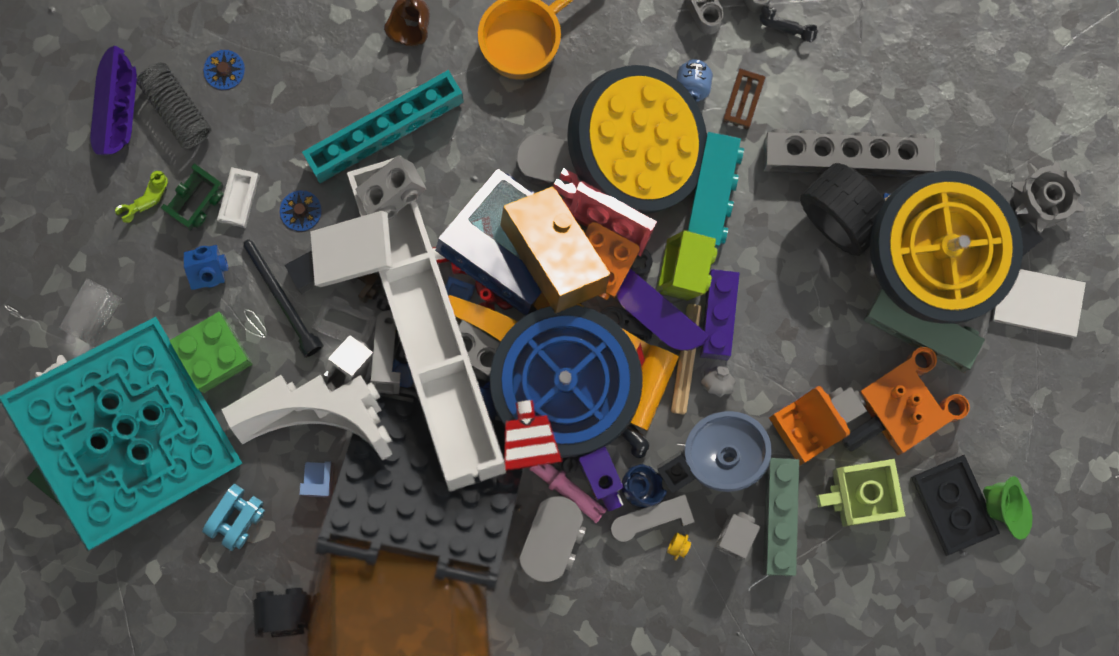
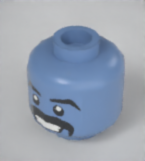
M689 60L679 67L676 79L689 91L694 100L698 102L709 96L713 73L705 62Z

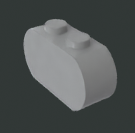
M544 132L543 135H531L522 142L518 149V171L526 183L550 188L554 186L555 181L558 179L563 184L569 185V182L559 179L562 170L566 169L576 174L569 154L568 141L559 139V136L554 133Z
M558 496L551 497L539 505L519 558L525 573L536 581L551 582L560 578L564 570L571 571L576 555L571 553L575 542L581 544L586 528L581 526L583 522L581 510L570 499Z

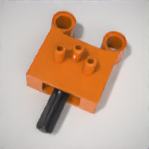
M920 347L910 353L904 363L860 391L866 402L864 407L872 418L851 431L850 435L842 439L844 446L851 452L882 432L896 454L900 455L949 422H956L964 418L969 413L970 404L964 396L953 394L943 399L938 405L919 377L935 367L937 356L932 349ZM916 355H922L926 358V368H921L916 364ZM950 401L958 404L960 410L958 415H953L949 412L948 404Z

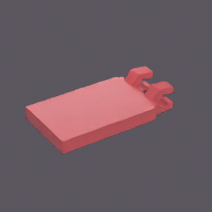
M563 169L559 179L570 184L565 185L557 179L554 183V188L558 194L565 196V199L562 200L575 220L586 227L590 223L596 222L637 244L640 248L638 256L641 257L657 222L584 181H579L577 174Z

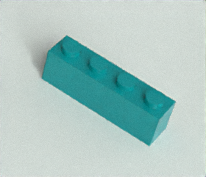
M708 132L687 231L715 238V248L718 250L720 243L725 244L728 228L724 227L725 217H731L734 201H730L729 197L731 190L736 191L739 175L734 174L736 164L741 165L744 148L740 147L741 138Z

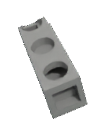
M391 310L381 312L376 319L371 382L378 393L399 394L400 373L392 372L395 340L399 337V333Z
M682 495L621 516L612 523L610 531L616 541L627 542L636 533L677 519L680 520L683 527L694 523V519L686 496Z

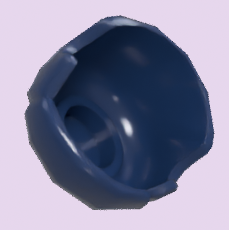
M639 464L630 467L622 478L624 497L631 505L640 508L659 504L667 491L662 487L663 478L651 466Z

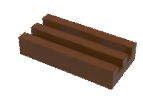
M739 68L722 122H730L734 126H743V129L749 130L766 76ZM742 77H746L748 79L736 117L731 116ZM753 80L758 81L747 118L743 120L741 116Z

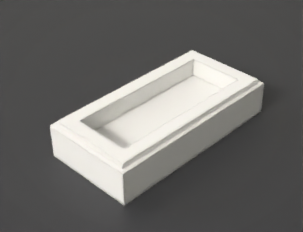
M231 167L217 218L218 222L246 228L260 177L258 173Z

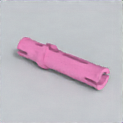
M551 464L533 466L529 469L550 485L548 488L551 491L555 489L563 497L573 501L594 523H597L607 511L606 508L565 476L566 473L563 470L559 472Z

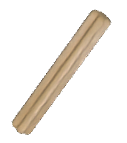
M688 304L686 307L685 315L698 326L700 325L702 307L696 304ZM696 349L680 350L671 407L672 413L684 415L687 412Z

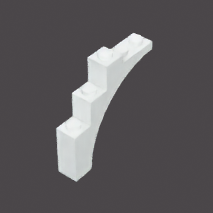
M279 375L222 409L230 429L242 444L262 434L283 427L300 424H326L337 426L359 435L378 452L382 460L393 454L387 444L392 441L383 425L379 428L376 425L381 422L377 415L381 408L376 401L380 398V395L373 383L371 382L367 385L361 375L338 389L335 388L332 382L326 384L321 375L299 388H296L293 382L287 384L283 376Z

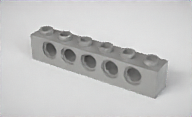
M773 129L772 132L767 133L764 139V172L823 174L832 164L841 163L856 170L860 175L917 177L935 171V138H927L924 134L899 137L897 133L871 136L869 132L844 135L842 131L816 134L814 130L788 133L786 129ZM794 145L798 147L800 154L791 155L787 151V146ZM815 147H824L828 155L824 157L819 156L815 152ZM849 147L853 149L855 157L845 156L842 148ZM870 149H879L882 152L883 158H874L871 155ZM898 150H906L910 154V159H902L898 154Z

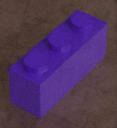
M711 269L709 273L712 280L710 288L706 293L703 331L710 337L701 345L700 358L728 361L731 357L740 272Z

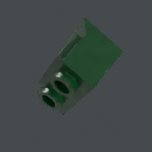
M195 163L191 167L193 170L192 174L184 184L181 182L175 189L176 195L168 206L165 204L161 206L165 214L190 231L194 226L197 229L201 227L208 216L205 214V211L211 204L216 206L224 195V192L221 191L224 187L222 182ZM204 181L212 187V190L190 219L186 220L179 215V212Z

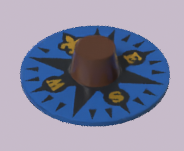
M230 50L214 52L207 58L204 64V76L207 82L214 88L221 90L237 86L245 73L243 60L237 53Z
M298 190L288 194L280 206L282 221L287 227L295 231L311 229L318 223L321 217V204L318 198L308 191Z

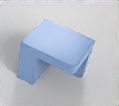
M325 461V463L306 462L304 483H300V495L303 497L332 498L334 463Z

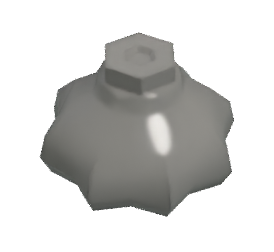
M725 366L706 369L704 371V378L701 381V384L706 387L708 393L719 397L733 393V386L736 383V379L733 378Z

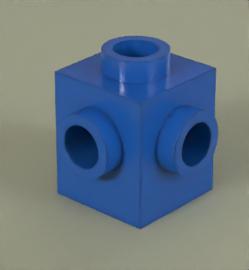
M217 245L200 246L195 250L184 252V270L191 290L203 287L211 288L225 283V271L229 270L225 254L220 255Z

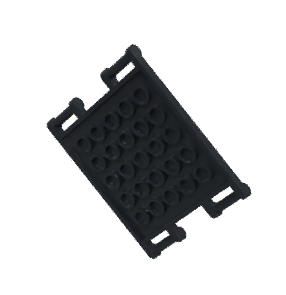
M399 386V394L393 395L414 399L413 403L380 396L376 400L381 408V411L377 413L381 422L376 425L378 428L383 425L392 441L387 444L393 454L382 460L378 452L366 440L355 433L352 434L324 525L317 540L315 554L325 556L328 553L366 561V565L376 566L380 550L438 562L435 574L436 580L444 581L445 578L484 586L486 590L495 592L524 468L507 470L504 474L480 481L479 476L474 477L475 483L449 491L417 389ZM492 420L490 422L505 465L506 427L501 421ZM330 540H334V541L344 542V543H348V544H353V545H358V546L367 547V548H369V550H368V549H363V548L354 547V546L339 544V543H335V542H330ZM448 565L489 573V575L448 567Z

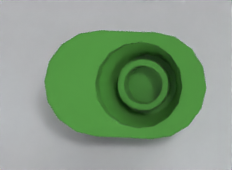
M1012 476L1006 482L986 486L983 489L989 516L1005 523L1014 538L1019 540L1025 539L1030 533L1033 516L1029 500L1021 487L1019 479Z

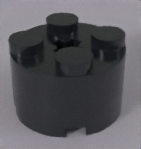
M289 588L285 590V594L274 595V591L256 593V599L253 600L255 637L264 638L263 632H271V637L275 638L304 634V628L309 632L314 631L312 597L306 591H303V588Z

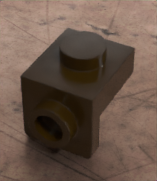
M375 273L356 277L366 284L358 295L360 301L366 303L369 299L374 300L382 288L380 286L382 282L380 277Z

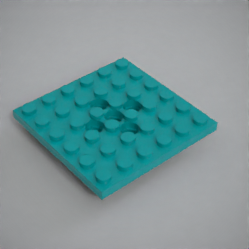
M157 317L0 396L2 407L87 552L242 464L200 390L196 388ZM105 398L113 399L117 404V408L114 410L104 408L102 400ZM143 410H153L157 415V420H146L143 416ZM117 424H128L132 430L131 434H120L117 431ZM93 437L102 438L106 444L105 448L101 450L93 448L90 439ZM132 449H143L146 453V459L142 461L134 459L131 453Z

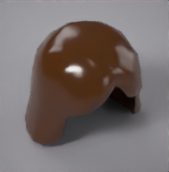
M397 0L384 25L386 35L394 42L402 45L417 46L425 43L428 38L430 20L428 5L424 0ZM405 19L418 22V25L416 27L406 24Z

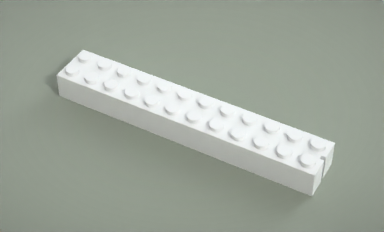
M393 159L347 172L361 216L368 215L355 189ZM414 201L399 210L394 218L388 220L392 268L379 271L449 491L475 483L474 477L479 476L480 481L504 474L506 470L417 202Z

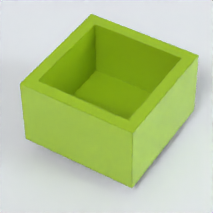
M685 230L668 238L656 291L660 294L686 301L705 294V291L709 290L712 280L711 275H709L710 266L715 262L717 256V248H715L716 239Z

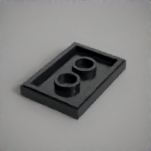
M965 454L911 476L946 556L1000 534L994 519L987 512V503Z

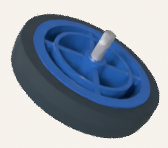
M579 305L572 306L558 313H555L552 307L549 306L534 311L522 318L501 340L493 357L490 370L491 398L503 425L506 427V421L518 420L517 402L533 400L535 417L546 415L548 417L561 457L583 456L613 442L632 421L642 395L643 375L641 363L629 336L616 322L606 315Z

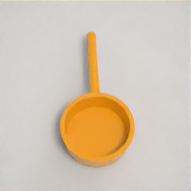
M497 0L483 14L478 27L479 46L490 67L500 75L516 80L529 79L544 72L552 63L560 44L561 30L556 14L574 0H556L549 6L541 0Z

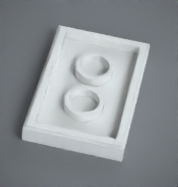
M378 211L310 231L315 286L324 287L392 268L388 215L384 211Z
M1020 269L1016 282L1009 294L993 308L991 321L1075 338L1077 337L1086 283Z

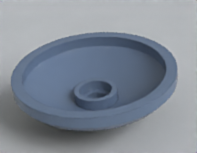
M733 411L718 412L699 421L689 433L685 444V458L694 477L704 486L724 492L742 490L756 483L768 469L772 454L771 442L764 427L754 418ZM727 457L734 458L732 462L724 461Z

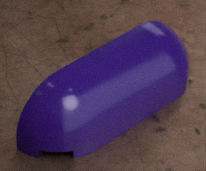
M117 46L110 47L104 53L96 74L90 140L93 151L98 155H111L120 151L125 144H128L132 133L137 71L136 67H132L131 62L124 54L125 51Z
M629 270L617 293L619 302L628 312L664 343L676 350H693L708 340L710 336L633 270Z

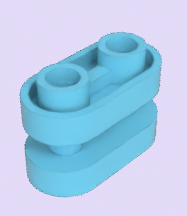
M233 484L226 492L202 531L212 539L218 533L225 536L222 545L230 551H233L236 547L238 549L243 547L249 537V534L246 532L252 523L258 524L265 513V510L262 508L264 502L255 496L246 502L242 499L245 490L236 484ZM236 508L241 513L233 525L230 526L226 522Z

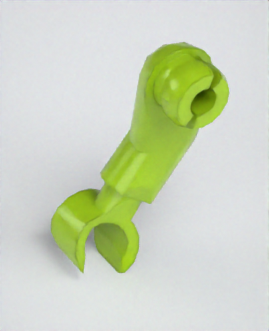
M162 171L151 173L144 195L133 200L134 203L130 205H120L115 209L116 215L129 211L127 215L121 217L123 222H131L134 219V213L138 211L141 213L159 203L168 184V179Z

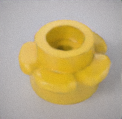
M676 532L673 536L667 553L674 556V560H677L679 556L684 558L687 555L691 546V542L687 541L688 535Z

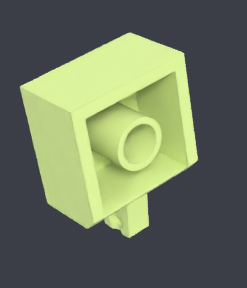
M895 459L836 468L832 470L835 485L830 486L831 493L816 496L818 507L834 505L835 512L840 511L842 527L905 516Z

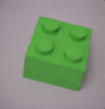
M220 312L215 313L169 340L196 388L203 393L253 365L226 317Z

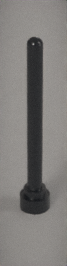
M250 239L245 240L243 243L244 249L299 337V350L304 358L316 354L324 347L318 336L308 332L255 243Z

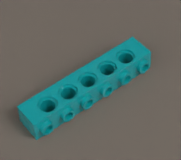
M447 70L304 150L302 153L318 182L322 183L464 103L463 93L450 71Z

